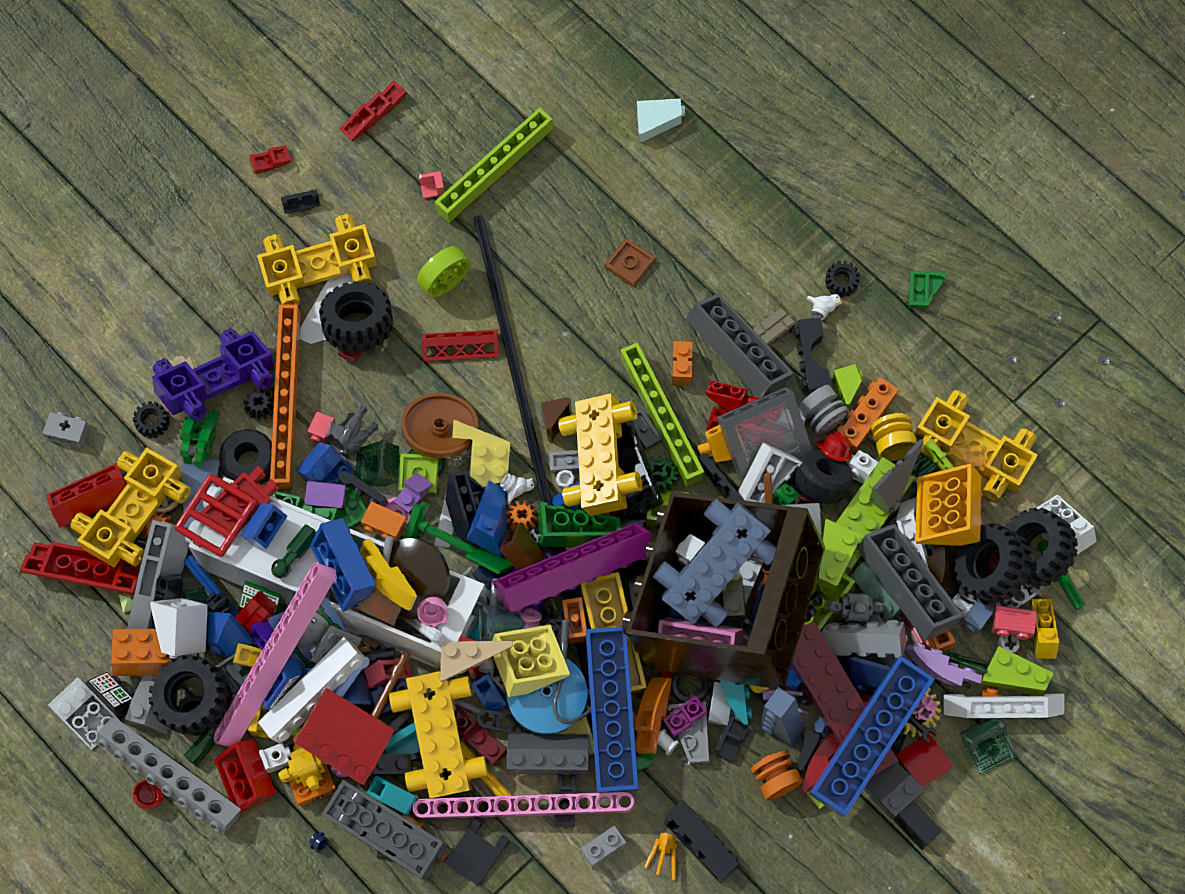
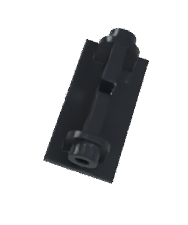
M317 189L281 197L285 214L321 206Z

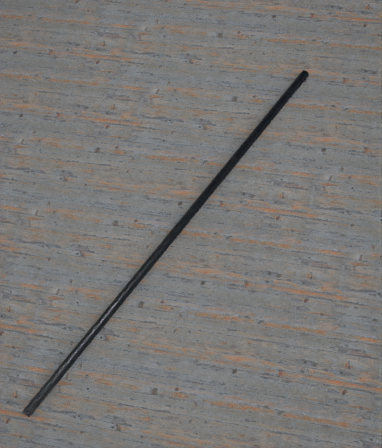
M482 215L475 216L473 218L541 502H546L547 505L553 506L484 218ZM553 547L554 556L564 552V548ZM574 589L563 591L565 600L575 598ZM576 643L587 688L590 689L587 643Z

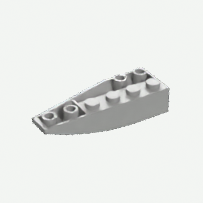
M152 520L127 629L153 628L151 624L152 611L150 603L154 602L157 578L160 575H181L184 569V560L187 557L190 543L185 541V536L174 530L175 525Z

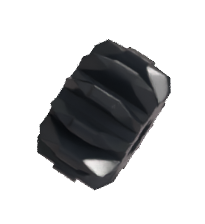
M253 389L252 395H246L248 400H244L243 404L246 406L244 411L249 413V418L255 417L259 421L261 417L267 420V414L273 416L274 396H271L270 391L264 393L262 389L259 392Z

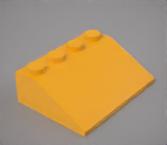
M970 463L917 477L915 542L917 544L960 546L979 542L981 529V475Z

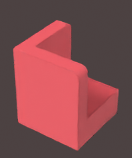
M441 171L419 175L423 199L439 197L445 193Z

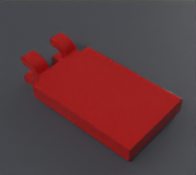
M259 466L249 476L244 472L233 482L240 487V490L258 500L257 506L242 528L249 523L262 502L268 504L272 502L269 496L279 490L278 485L272 479L264 487L259 483V481L266 477L264 471ZM226 490L215 498L241 514L248 505V503ZM210 504L200 512L230 531L237 522L236 519Z

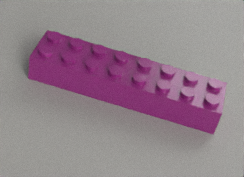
M633 523L496 579L492 582L499 603L510 612H520L530 604L536 605L541 603L542 599L556 597L564 590H573L581 583L596 580L598 576L612 574L615 569L629 567L632 565V562L637 560H646L645 553L647 544L651 540L650 533L637 523Z

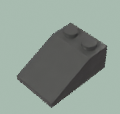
M894 763L872 776L863 790L893 821L910 803L919 798L925 789L897 763Z

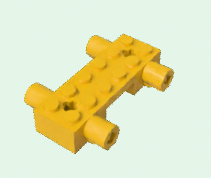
M340 215L335 219L338 232L329 234L331 241L295 251L293 245L284 247L280 235L267 236L263 240L266 253L259 254L257 257L269 296L279 294L281 305H299L300 299L297 289L350 273L353 281L371 284L372 278L369 268L377 266L365 224L355 226L352 215Z
M954 390L946 402L936 397L918 425L915 436L924 441L923 445L933 439L941 451L965 465L971 463L979 473L990 478L982 490L983 495L988 499L998 502L1006 488L1016 493L1038 454L1030 450L1037 440L1034 433L1027 429H1020L1014 440L1003 436L1000 440L968 422L970 416L963 412L969 402L966 394L959 390ZM922 446L918 457L925 455L930 460H933L928 451Z
M611 393L575 402L576 414L561 417L558 420L561 434L563 436L577 434L580 485L563 489L564 503L567 507L581 504V508L590 516L627 508L626 494L643 489L641 476L638 472L625 474L618 467L617 438L622 437L621 424L637 419L636 406L633 401L620 403Z
M146 448L140 457L129 451H123L122 455L118 458L117 467L127 472L124 477L127 486L107 512L100 509L94 519L80 512L75 515L71 522V529L81 534L77 541L83 550L112 567H115L120 559L133 566L139 565L143 560L145 550L134 544V540L167 496L182 504L187 500L191 492V487L179 481L183 474L178 465L149 448Z
M441 671L406 678L408 689L389 693L393 713L412 709L424 768L405 772L408 792L428 789L429 798H435L472 790L471 779L488 776L485 756L466 760L465 752L461 747L454 712L456 710L454 700L472 696L471 682L468 676L452 680L448 678L445 682L440 681ZM430 689L433 692L435 691V695L432 696V700H430V698L427 697V693H429ZM446 768L447 771H451V775L448 776L449 780L443 777Z

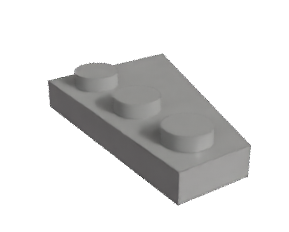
M701 702L704 708L707 710V703ZM682 704L668 705L667 709L672 714L680 709L679 706ZM706 713L696 723L679 734L690 764L710 763L708 718Z

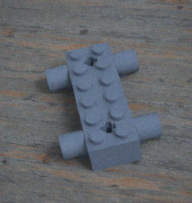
M715 499L704 513L708 519L718 526L714 530L711 539L689 565L687 564L680 573L668 563L663 562L654 573L653 578L667 588L662 594V600L692 624L702 616L713 626L717 627L725 619L728 611L715 602L714 599L751 554L768 565L773 561L777 547L765 538L771 531L770 527L742 504L737 502L732 510H730ZM745 528V529H746V530H745V533H746V534H745V535H742V534H741V535L739 536L737 530H738V529L743 530V529ZM688 591L689 593H691L692 591H694V596L687 597L686 592Z

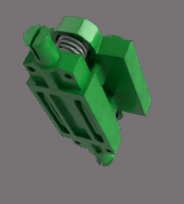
M212 410L205 419L198 421L191 420L189 416L184 418V428L180 429L179 438L182 440L180 454L183 457L184 463L191 464L193 457L196 455L194 465L201 467L202 463L204 464L205 460L209 458L216 438L218 410Z

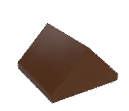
M568 397L541 402L542 417L547 439L550 443L560 431L559 418L570 416L572 413L571 399Z

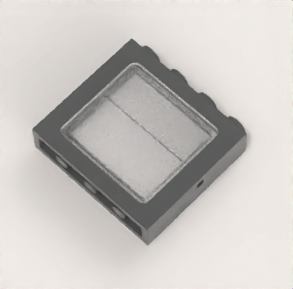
M787 387L717 417L737 477L741 482L744 481L763 442L799 460L803 454L813 451L794 393Z

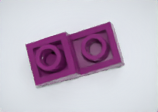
M697 696L680 705V709L663 719L664 724L673 737L688 729L707 713V710Z

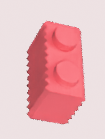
M997 605L994 610L992 632L997 633L1000 637L1013 635L1017 636L1018 639L1028 640L1035 633L1037 611Z

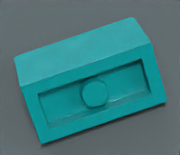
M415 722L391 736L384 749L386 754L415 755L420 752Z

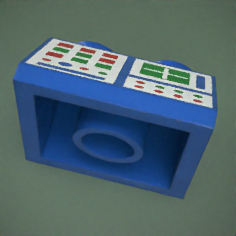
M287 660L263 701L265 709L273 708L293 688L295 683L300 680L302 671L297 661Z

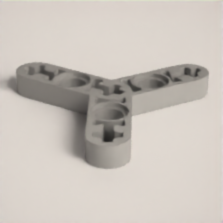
M1022 585L1020 592L1025 597L1023 601H1017L1012 597L1010 600L1005 599L1003 602H991L990 604L983 605L992 610L993 614L997 605L1001 606L1002 604L1004 606L1009 601L1012 604L1008 607L1021 608L1039 595L1044 586L1037 587L1038 590L1033 588L1028 593L1027 589L1031 585ZM961 586L959 587L958 594H960V598L973 605L976 601L982 603L978 597L974 600L975 596L968 594V596H965V592ZM999 636L1000 647L1015 654L1020 644L1017 636L1010 637V643L1015 645L1012 650L1009 647H1005L1008 643V637Z

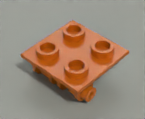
M323 764L325 772L321 773L323 779L319 781L320 786L314 791H311L308 786L304 787L302 782L297 784L294 778L289 781L299 806H305V804L313 802L312 799L317 801L316 797L318 796L322 799L321 795L327 796L334 794L333 791H336L326 764Z

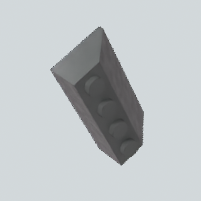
M509 734L507 773L589 775V734Z

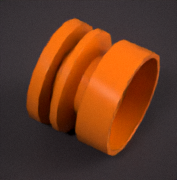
M787 750L762 758L750 769L752 775H757L755 777L756 782L766 780V783L760 787V791L766 801L779 798L796 789L804 782L798 769L787 770L794 763L792 759H788L790 754Z

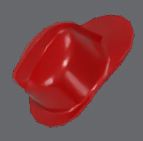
M840 432L830 434L826 440H820L816 443L830 459L844 462L852 458L850 452L851 442Z

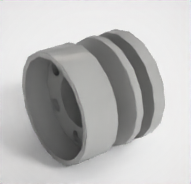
M824 385L812 392L798 407L806 420L812 419L810 426L815 428L817 435H823L837 427L850 411L846 406H843V401H835L837 394L830 385Z

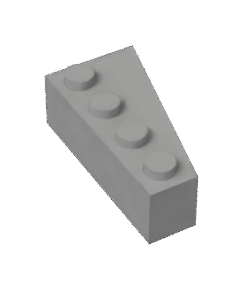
M890 620L887 623L870 621L867 624L850 622L847 625L829 623L822 631L833 653L840 656H849L852 652H856V655L865 657L876 653L878 657L895 654V658H898L900 655L903 656L907 646L905 624L898 620Z

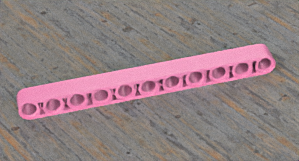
M314 563L217 727L214 734V742L216 744L230 747L235 742H240L336 577V570L320 563Z
M627 792L437 798L417 800L413 805V812L421 819L628 813L634 809L635 799ZM625 797L630 798V806L626 808L621 807L620 801ZM603 798L610 799L611 803L608 808L600 807V801ZM564 799L569 800L570 806L565 810L560 809V802ZM589 799L590 806L587 809L580 808L581 800ZM522 801L529 802V808L526 811H520L519 809ZM541 801H549L550 805L547 810H540L539 805ZM487 802L489 805L488 810L483 813L480 812V804ZM508 802V810L501 812L499 810L500 803ZM446 803L448 811L440 814V805ZM462 803L468 804V810L465 813L459 812V806ZM422 804H427L428 811L425 814L419 813V807Z

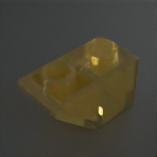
M982 446L946 452V457L954 467L971 463L975 469L984 468Z

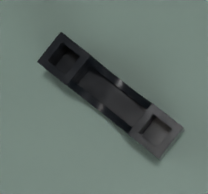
M821 317L798 320L797 327H794L795 338H799L797 353L802 358V361L799 362L800 372H804L805 378L802 379L803 390H806L807 396L824 385L831 386L829 369L817 365L811 356V350L821 343L823 339Z

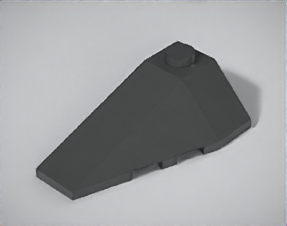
M922 439L904 456L905 460L902 461L900 459L892 471L889 470L872 489L869 500L887 515L891 510L895 512L901 505L900 499L924 443Z

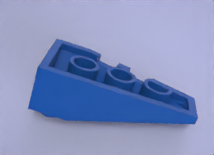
M489 480L466 539L501 557L502 553L499 549L507 532L506 491Z

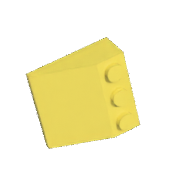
M551 625L494 634L492 641H513V647L502 654L499 653L493 656L508 697L531 693L570 676Z

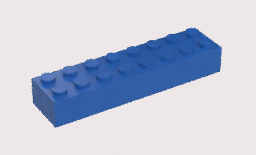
M622 626L586 629L597 793L639 791L627 635L623 633Z
M900 655L808 794L841 817H845L935 678Z

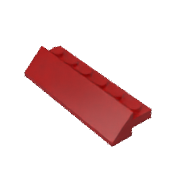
M52 541L50 545L34 542L29 555L26 554L20 573L134 595L142 563L133 566L120 559L117 565L112 567L83 550L82 547Z

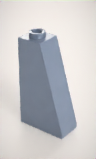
M219 459L207 460L204 464L202 463L201 467H196L194 462L191 464L181 463L182 483L191 487L190 495L183 503L184 511L208 474H214L221 478L223 472ZM203 500L196 507V511L201 512L205 508L203 507ZM190 517L184 527L188 529L190 524L196 519Z

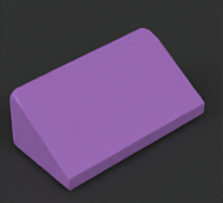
M307 482L306 505L343 508L346 503V485Z

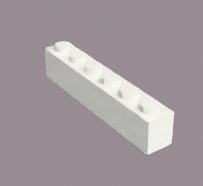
M343 637L258 722L270 739L278 743L287 740L290 734L297 727L301 726L310 715L325 688L327 687L334 691L347 680V677L354 670L361 666L366 658L351 641Z

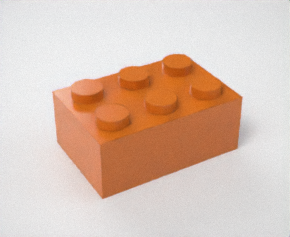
M113 629L111 655L113 676L158 675L160 673L158 669L161 666L166 667L168 665L167 661L174 660V658H170V655L161 653L156 629Z

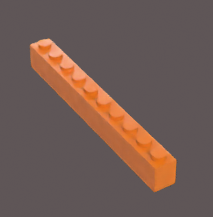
M279 305L270 480L272 479L278 485L279 490H293L301 320L298 305Z

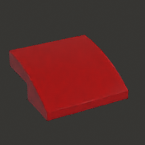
M929 733L926 734L927 738L931 740L928 744L921 737L902 749L899 754H895L904 770L921 786L926 785L953 768L942 749Z

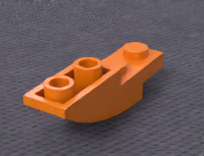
M652 677L644 692L634 730L637 731L636 753L656 754L662 717L666 718L671 678Z

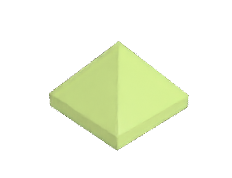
M128 593L119 594L123 613L130 612L134 595Z

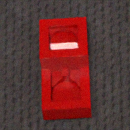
M286 145L268 148V152L252 154L249 157L254 174L270 171L291 162Z

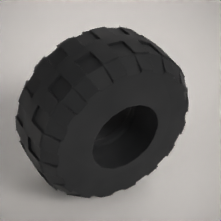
M252 429L236 431L228 436L221 445L219 453L220 467L223 474L228 479L235 481L244 472L249 476L259 466L266 475L259 483L264 484L267 482L271 473L272 441L266 434ZM253 451L259 454L257 460L250 465L238 463L241 455L246 452Z
M813 450L801 456L800 461L803 463L794 470L793 478L797 488L804 496L821 504L836 503L846 497L853 483V474L846 461L841 462L830 459L822 450Z

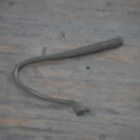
M562 620L560 650L565 662L568 651L569 620ZM561 679L557 683L553 701L554 715L561 723L573 724L591 713V707L575 719H562L557 711V701L563 679Z

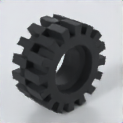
M838 261L837 265L834 262L826 273V288H830L831 294L835 292L836 295L841 294V297H845V294L850 296L851 292L854 293L859 285L860 272H857L858 268L856 266L853 268V263L851 262L849 265L847 261H844L843 264H841V261ZM838 274H846L849 276L850 281L847 284H839L835 277Z
M148 401V405L145 402L142 403L143 407L140 408L138 406L136 408L138 411L133 413L135 416L133 417V422L137 431L144 437L147 435L148 438L152 436L157 438L159 433L162 436L164 434L163 430L167 431V425L169 426L170 424L165 408L155 401L154 404ZM156 414L158 416L156 424L148 426L144 423L147 415Z

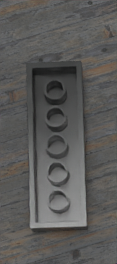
M719 293L696 303L686 317V320L692 327L696 329L759 399L784 388L794 374Z
M893 524L864 536L857 550L922 639L927 641L953 630L962 619L963 614L898 527Z

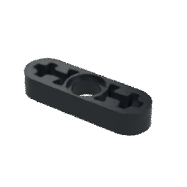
M487 709L481 710L476 715V722L481 728L507 734L532 733L529 730L522 733V729L515 727V732L511 731L515 719L513 715ZM486 713L488 718L494 719V715H497L495 727H492L494 722L488 721L486 724H483L480 716H484ZM503 717L508 718L510 721V726L507 729H502L499 726V720Z

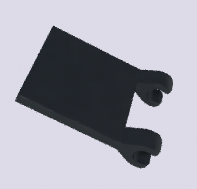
M475 817L445 863L478 886L501 852L508 845L509 839L501 836L494 847L476 834L483 825V821Z

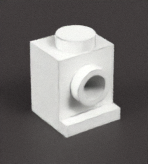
M283 743L259 751L268 773L289 766L287 761L291 758V751ZM279 753L280 756L274 759L273 755Z

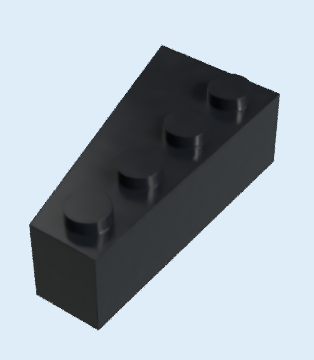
M684 800L665 816L664 824L720 884L738 868L737 856L732 851L728 852L722 840L712 834L708 825L699 819L694 810Z

